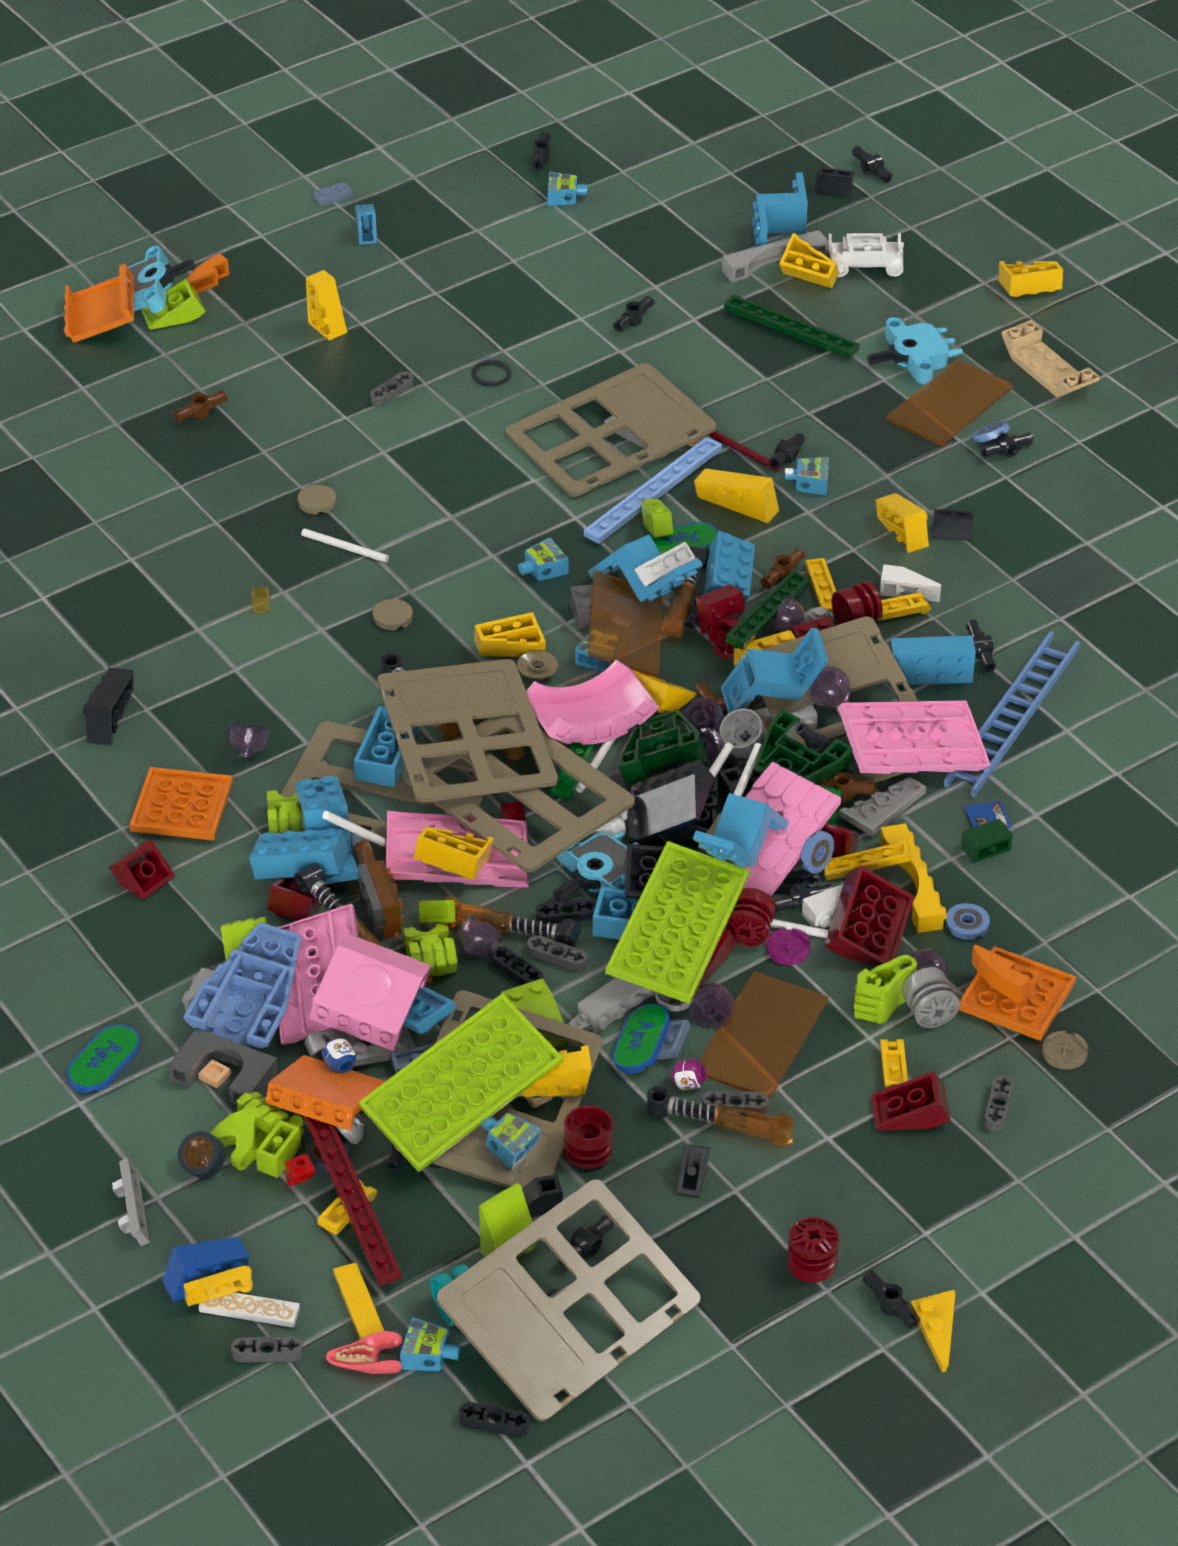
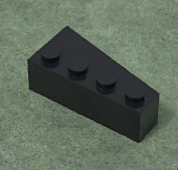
M109 667L106 674L102 675L101 682L96 685L94 693L90 695L88 703H85L83 708V715L86 716L87 743L111 746L113 742L112 733L116 734L118 719H122L124 707L127 706L134 689V670Z
M718 773L714 778L699 821L673 830L671 840L698 848L699 843L693 839L695 831L707 834L716 820Z

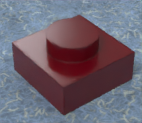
M520 801L500 804L503 819L526 821V815Z

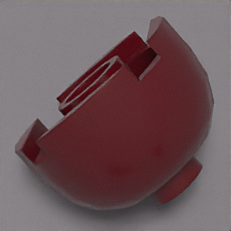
M726 617L712 623L709 629V641H713L715 648L712 649L719 657L723 659L734 657V647L724 641L726 635L740 620Z

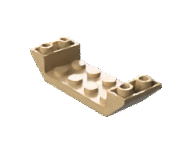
M1032 320L1002 331L1001 335L1011 359L1056 397L1097 382L1101 378L1090 368L1078 372L1041 341L1043 329Z

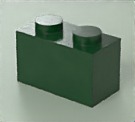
M1000 819L963 831L961 848L973 863H977L1010 851L1013 834Z

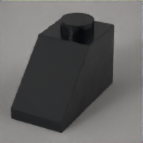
M693 1144L684 1145L676 1192L696 1196L701 1195L708 1167L710 1147Z

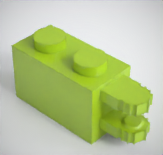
M644 499L641 504L643 526L654 537L674 534L671 511L658 499Z
M300 1115L292 1116L287 1122L282 1120L277 1122L256 1150L258 1171L276 1178L281 1175L285 1169L284 1162L291 1160L301 1147L304 1128L301 1127L303 1118Z

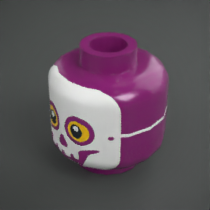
M697 1059L678 1061L675 1064L674 1070L671 1071V1080L674 1084L676 1083L680 1090L698 1089L707 1079L706 1068Z

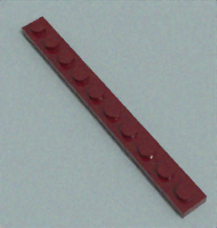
M303 1116L379 1287L402 1279L401 1271L335 1126Z

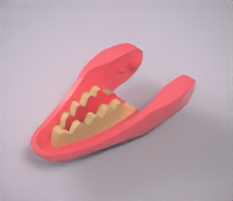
M390 1331L373 1333L354 1343L329 1351L326 1359L334 1366L369 1374L397 1373L402 1369L401 1362L396 1360L377 1362V1356L383 1349L401 1346L403 1338L398 1333Z

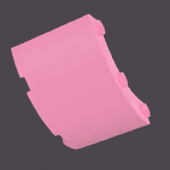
M615 660L600 675L582 684L570 687H550L534 681L526 691L535 717L549 737L569 744L571 742H578L582 745H590L616 739L627 734L628 729L637 723L639 725L644 723L659 708L633 671L618 660Z

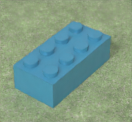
M718 531L709 546L703 594L731 584L743 591L745 604L750 596L755 544Z
M972 635L890 638V650L909 685L973 683L976 651Z
M379 706L354 759V780L395 787L404 769V762L386 708ZM420 726L411 727L415 742L420 733ZM401 735V738L408 739V735Z
M328 828L317 831L309 829L303 832L286 831L275 834L267 832L259 836L249 859L255 880L294 877L296 873L312 864H317L324 875L339 874L349 850L343 829Z
M601 886L593 914V936L620 940L639 899L625 898L624 889Z

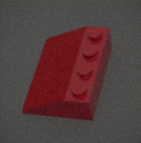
M859 865L846 874L824 947L842 957L873 966H879L895 959L914 896Z

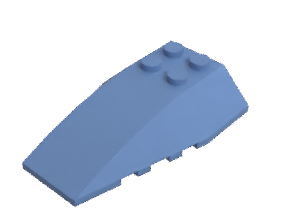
M260 922L243 939L242 945L229 954V958L224 964H220L214 970L215 973L203 981L184 1015V1020L194 1029L198 1028L211 1032L214 1035L230 1039L235 1043L251 1047L254 1050L267 1047L287 1010L301 935Z

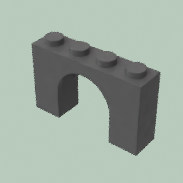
M198 1028L195 1029L169 1063L170 1080L189 1088L199 1077L198 1073L212 1059L219 1063L236 1065L241 1069V1072L230 1085L229 1095L230 1103L237 1106L236 1100L244 1093L258 1092L262 1095L267 1089L269 1081L278 1074L276 1057Z

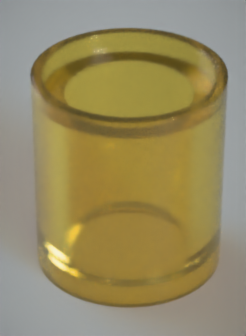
M266 587L254 588L251 592L253 611L258 614L267 613L271 609L269 590Z

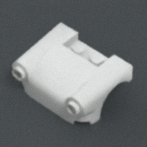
M853 233L843 237V242L832 243V235L829 234V256L837 265L838 277L845 276L849 271V267H886L887 274L893 277L903 273L904 242H901V233H898L897 242H887L886 236H883V233Z

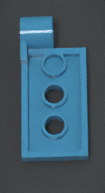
M424 986L423 989L419 988L405 1019L404 1026L419 1034L426 1033L437 1022L447 1018L456 1009V1006L452 1000Z

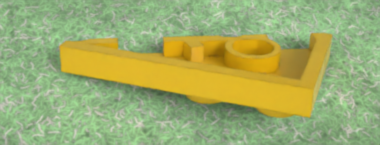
M955 1290L910 1302L911 1310L921 1318L918 1325L942 1372H946L949 1365Z

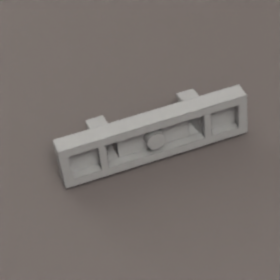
M126 1158L119 1161L122 1178L112 1183L115 1194L119 1198L125 1196L128 1213L118 1219V1224L124 1234L131 1232L132 1236L138 1240L140 1246H144L150 1243L138 1170Z

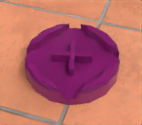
M786 928L778 929L768 936L766 944L767 954L779 964H798L809 956L810 940L805 933L798 929L792 928V931L786 930Z

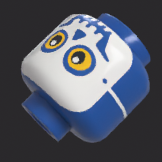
M345 1039L330 1040L322 1052L323 1059L333 1072L346 1073L353 1068L356 1061V1053Z

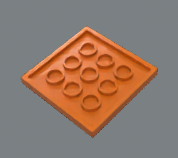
M149 767L129 825L130 831L214 841L231 791L233 776Z
M994 946L991 952L1015 962L1014 970L1030 977L1028 994L1019 1004L996 990L977 972L959 1001V1010L1041 1041L1074 987L1077 976Z

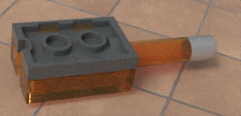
M351 832L350 838L360 864L358 865L359 897L375 941L384 940V938L401 936V927L404 926L403 916L400 911H403V903L401 898H397L398 890L396 883L391 882V869L386 868L384 860L376 861L369 840Z

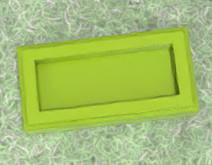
M455 900L419 901V923L455 922Z

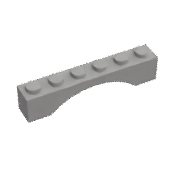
M819 230L798 236L804 242L809 243L812 248L820 251L826 257L828 256L829 241ZM790 238L725 255L722 258V272L732 283L747 279L758 268L781 260Z

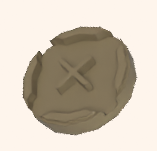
M311 485L300 491L298 494V504L301 510L309 514L327 513L336 506V493L328 486Z
M399 599L384 600L374 607L372 612L373 621L384 630H398V627L403 626L405 628L412 622L413 610L405 601Z
M1057 1031L1045 1038L1042 1046V1055L1051 1066L1070 1070L1084 1064L1088 1056V1045L1076 1033L1068 1034L1066 1031Z

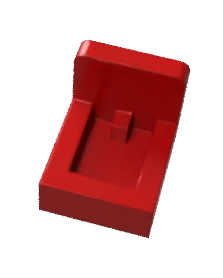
M307 1154L284 1162L286 1182L290 1187L311 1179V1174L315 1173V1167Z

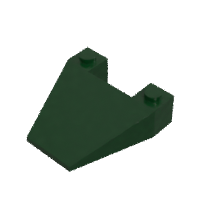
M678 709L648 718L641 725L638 723L635 725L618 756V767L628 788L637 782L646 781L647 771L684 760L686 764L701 760L704 764L707 762V751L699 731Z
M782 709L771 720L754 770L763 774L768 766L774 762L780 765V767L815 784L830 780L836 774L844 773L851 765L853 751L850 745L837 738L822 754L799 743L794 739L798 736L795 728L800 724V718Z

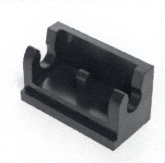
M820 167L817 172L815 191L850 196L853 188L854 171Z
M934 509L932 537L972 540L974 512Z

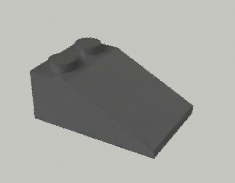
M594 585L570 587V606L577 631L637 625L630 595Z

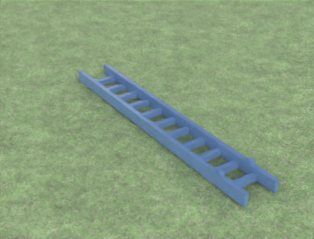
M1050 631L978 731L981 740L985 739L1001 745L998 752L985 748L987 756L993 758L990 762L991 765L988 768L982 769L983 773L980 777L961 770L949 772L944 779L945 787L948 788L954 778L958 777L975 784L971 789V797H976L1078 652L1080 647L1079 641L1076 640L1069 652L1065 654L1048 647L1053 641L1054 632ZM1044 653L1062 661L1057 666L1040 658ZM1036 665L1054 673L1048 678L1031 670ZM1027 677L1045 685L1040 690L1023 684V681ZM1017 690H1021L1037 697L1033 702L1014 696ZM1008 702H1012L1028 708L1025 714H1021L1005 707ZM1002 714L1019 720L1015 727L996 719ZM991 726H994L1011 734L1007 739L987 732Z

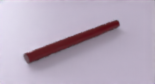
M717 431L707 434L775 472L781 470V465L777 469L772 468L769 465L770 460Z

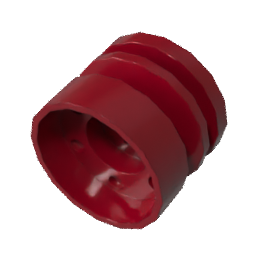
M864 581L851 586V588L847 587L836 591L832 595V610L839 625L862 617H871L876 622L881 620L883 616L881 598L871 582Z
M743 888L725 929L731 931L737 940L736 944L755 947L760 946L767 940L776 912V904L773 898L757 888Z
M580 1106L571 1110L566 1115L563 1151L569 1163L579 1168L592 1169L605 1165L611 1159L614 1123L607 1111L595 1106Z
M819 1217L804 1218L792 1225L789 1231L787 1266L791 1274L799 1280L818 1283L827 1280L835 1273L839 1250V1233L836 1227L828 1220Z

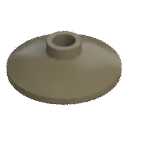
M530 651L518 659L517 668L524 677L541 680L549 678L558 670V660L554 655L546 651Z

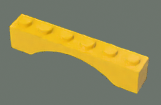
M906 823L881 827V847L908 841L911 861L898 865L909 874L916 886L917 896L912 903L911 919L917 933L943 929L944 920L947 918L946 909L944 906L941 907L939 893L933 888V879L927 874L926 863L921 860L920 849L914 844L912 831L909 832Z

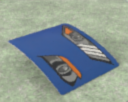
M1001 801L964 806L973 828L1000 819L1008 829L1012 828Z

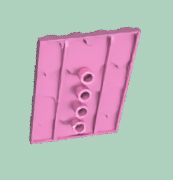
M967 701L841 703L837 707L845 731H847L846 733L860 773L980 771L991 765Z
M774 762L768 766L753 784L751 791L745 797L768 804L789 822L786 830L780 828L778 831L768 829L754 868L749 866L745 868L750 870V874L744 888H757L770 896L773 895L800 859L806 840L810 836L813 837L816 834L814 832L820 831L841 804V797L832 794L830 791L815 785L801 776H797V774L780 767V765Z
M387 811L386 874L388 877L394 880L462 882L465 885H494V887H529V872L523 871L493 847L490 859L475 880L463 878L458 874L444 871L439 867L414 859L417 838L426 826L451 830L453 835L465 837L467 833H474L450 815ZM471 817L466 818L470 823L474 821ZM495 819L528 843V825L526 821ZM476 834L473 835V838L481 839ZM514 849L510 851L514 856L519 854Z
M353 904L277 927L301 935L287 1010L279 1024L282 1045L296 1043L315 1032L334 1029L309 1019V1015L313 1006L312 1001L337 946L347 933L358 937Z

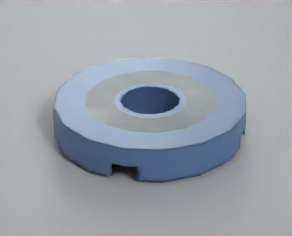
M1008 421L995 422L972 433L974 442L989 441L1000 436L999 433L1001 431L1007 433L1010 426Z
M825 831L814 832L816 834L806 840L801 852V860L804 864L802 867L812 874L821 872L828 865L834 851L833 837Z
M969 903L958 904L947 912L946 927L955 937L973 940L977 936L981 935L982 937L987 933L990 917L987 911L980 906ZM969 920L972 923H964L963 921Z

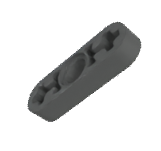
M407 371L400 372L370 392L371 404L383 406L413 387V374Z
M532 936L527 941V952L534 958L573 971H582L588 965V955L584 950L542 936ZM561 951L563 954L555 956L552 952Z
M998 1075L993 1080L984 1117V1126L993 1132L1001 1131L1005 1126L1014 1088V1080L1008 1075ZM1002 1085H1005L1004 1092L1000 1091ZM1001 1100L1005 1105L997 1106L993 1102ZM994 1114L998 1115L997 1121H992Z
M711 1090L703 1094L702 1106L707 1107L710 1105L711 1108L717 1106L721 1110L735 1114L742 1112L745 1115H764L769 1110V1097L762 1092ZM732 1100H738L741 1102V1104L738 1106H733L729 1102Z
M295 1336L240 1337L232 1342L231 1354L232 1358L240 1363L293 1362L302 1357L303 1343L301 1339ZM264 1346L274 1348L270 1353H263L261 1351V1348ZM290 1347H294V1351H289ZM240 1348H245L244 1352H239Z

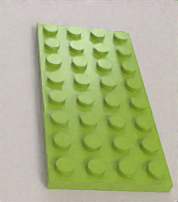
M667 841L606 967L605 974L690 1004L747 882L750 870Z
M502 993L358 1103L364 1113L411 1165L420 1172L562 1063L563 1057Z

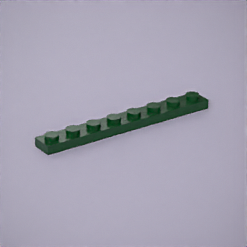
M733 294L724 303V310L850 359L859 350L860 344L737 295Z
M792 570L726 635L724 642L736 649L743 650L808 586L810 578Z

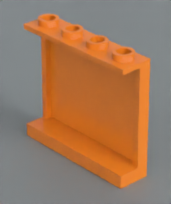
M126 263L119 265L118 277L73 293L69 285H66V294H64L66 301L64 305L66 312L64 316V332L67 337L71 338L73 343L134 321V277Z
M303 1055L269 1081L265 1103L346 1130H352L354 1116L362 1110L358 1102L386 1081L352 1070L346 1073L333 1072L326 1062Z

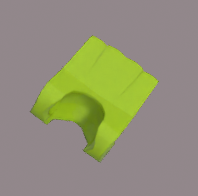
M277 790L267 791L269 832L273 834L286 831L303 832L302 809L297 794L292 797H284L278 794Z
M260 917L256 920L254 918H249L245 921L238 920L232 924L221 926L226 960L234 949L237 950L242 945L243 939L260 922L267 924L266 917Z
M447 923L436 924V927L430 932H421L415 930L414 927L403 928L407 956L431 965L429 975L433 977L456 972L457 957L453 938H448L449 929Z
M902 955L875 967L871 971L864 969L860 972L855 985V1018L878 1024L885 1023L896 1008L906 1002L901 989L905 980L917 971L916 960L909 955ZM905 964L910 965L909 967H906V968H904V969H900V967H901L902 965H905Z
M258 1092L244 1093L236 1100L238 1112L229 1115L211 1131V1134L223 1143L224 1148L236 1145L230 1160L232 1166L240 1171L246 1169L256 1159V1150L279 1120L287 1122L289 1116L286 1112L280 1111L281 1108L266 1104V1097L262 1098V1095ZM206 1142L207 1148L213 1151V1146Z

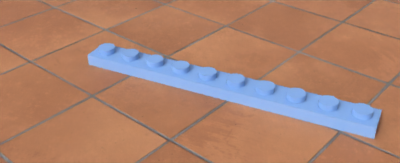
M705 437L585 528L584 536L600 544L642 511L641 504L644 499L660 498L722 450V444L709 437Z

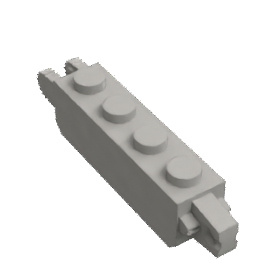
M614 978L578 1003V1015L569 1022V1025L596 1034L600 1030H604L616 1019L622 1018L631 1009L638 1007L641 1002L650 996H654L655 991L619 978Z

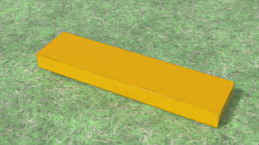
M825 558L805 560V568L819 607L826 608L833 613L831 599L836 589Z
M908 841L831 858L828 865L824 868L825 878L828 881L845 877L847 873L859 865L871 871L911 861Z
M357 1263L334 1268L335 1279L359 1339L384 1331Z

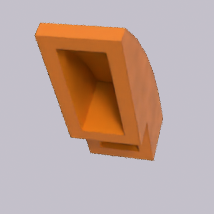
M219 253L203 262L188 276L187 280L197 294L217 286L218 279L229 275L228 259Z
M976 944L973 946L971 963L978 973L1000 993L1020 1004L1028 994L1030 977L1014 970L1015 962Z

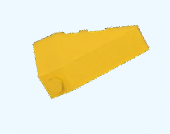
M629 667L658 704L659 708L656 712L663 714L666 711L679 710L696 695L693 691L667 683L665 680Z

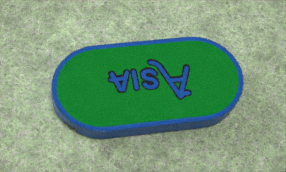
M694 522L673 527L674 534L654 537L651 533L648 535L652 538L659 552L665 553L683 542H686L688 546L709 549L718 530L711 524Z
M659 1004L642 1005L634 1009L627 1016L612 1054L614 1064L621 1072L627 1074L639 1073L644 1070V1067L647 1065L650 1067L657 1060L671 1023L668 1010L664 1006Z
M118 1024L105 1027L99 1031L69 1064L67 1078L70 1086L82 1093H91L93 1090L98 1092L108 1087L140 1050V1038L136 1030L129 1026Z

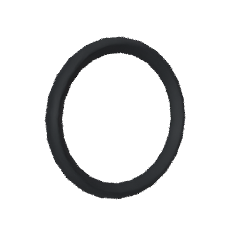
M485 360L473 367L472 376L480 384L495 386L506 382L510 378L511 369L502 361ZM485 364H499L506 368L507 376L500 381L488 382L479 379L476 376V370Z

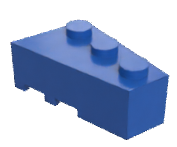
M239 1237L175 1246L172 1248L162 1282L173 1302L185 1298V1283L240 1266H247L250 1256Z

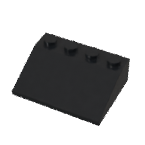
M701 760L692 763L688 762L682 767L670 769L664 774L655 775L646 781L637 782L632 786L631 794L635 798V804L628 809L630 844L640 843L699 821L715 778Z
M627 843L624 859L625 898L640 899L664 847ZM697 851V852L703 853V854H705V855L714 857V856H712V855L706 853L705 851Z

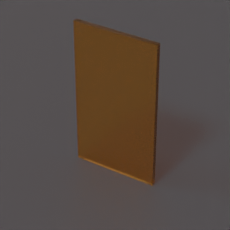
M957 359L887 415L886 420L943 447L1013 388V384Z
M594 570L588 655L610 663L618 660L632 670L658 678L662 612L661 594L651 602L648 599L640 602L628 581Z
M754 971L699 1060L706 1068L707 1078L746 1092H762L770 1100L824 1009L829 997Z

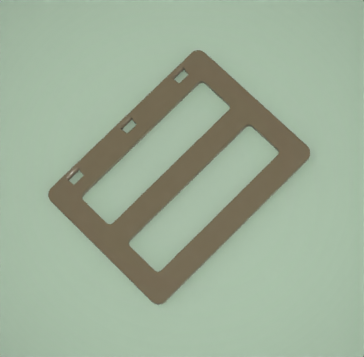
M518 715L491 717L475 726L479 737L496 736L504 730L512 734L524 732ZM541 730L552 762L605 801L583 816L576 817L538 788L508 792L560 830L535 847L530 846L466 797L432 801L481 839L487 840V837H493L492 847L525 872L536 871L635 804V798L631 793L557 740L549 737L543 730ZM459 736L453 741L462 740V736ZM484 751L493 778L500 779L520 776L493 755ZM467 754L424 758L422 763L429 784L433 787L448 785L435 774L458 759H463L472 766L469 756ZM405 770L403 773L404 781L412 786ZM422 777L415 778L416 782H423ZM470 816L474 821L470 823L466 818ZM514 849L519 854L514 856L510 851Z
M324 721L318 725L281 793L284 797H292L296 794L295 782H300L304 779H321L324 776H337L340 786L344 788L441 809L432 801L419 802L416 800L412 786L406 782L398 780L395 787L354 780V770L322 763L334 742L360 747L368 731L330 721ZM416 741V744H418V745L429 744V743H424V742ZM458 759L447 766L474 773L473 767L463 759ZM475 773L473 774L470 782L477 781ZM486 795L466 798L480 808ZM348 813L350 822L387 839L386 821Z

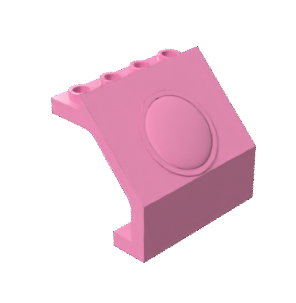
M347 933L337 946L312 1001L313 1006L309 1019L394 1051L419 988L423 989L426 984L431 965Z

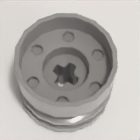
M745 708L737 709L727 714L720 726V737L725 744L729 742L733 745L730 753L746 764L755 743L763 745L767 734V729L759 715L753 710Z
M929 967L920 969L910 975L902 985L901 993L911 1009L916 1022L922 1027H939L950 1021L959 1010L960 1002L958 997L954 993L953 988L950 987L944 972L939 968Z

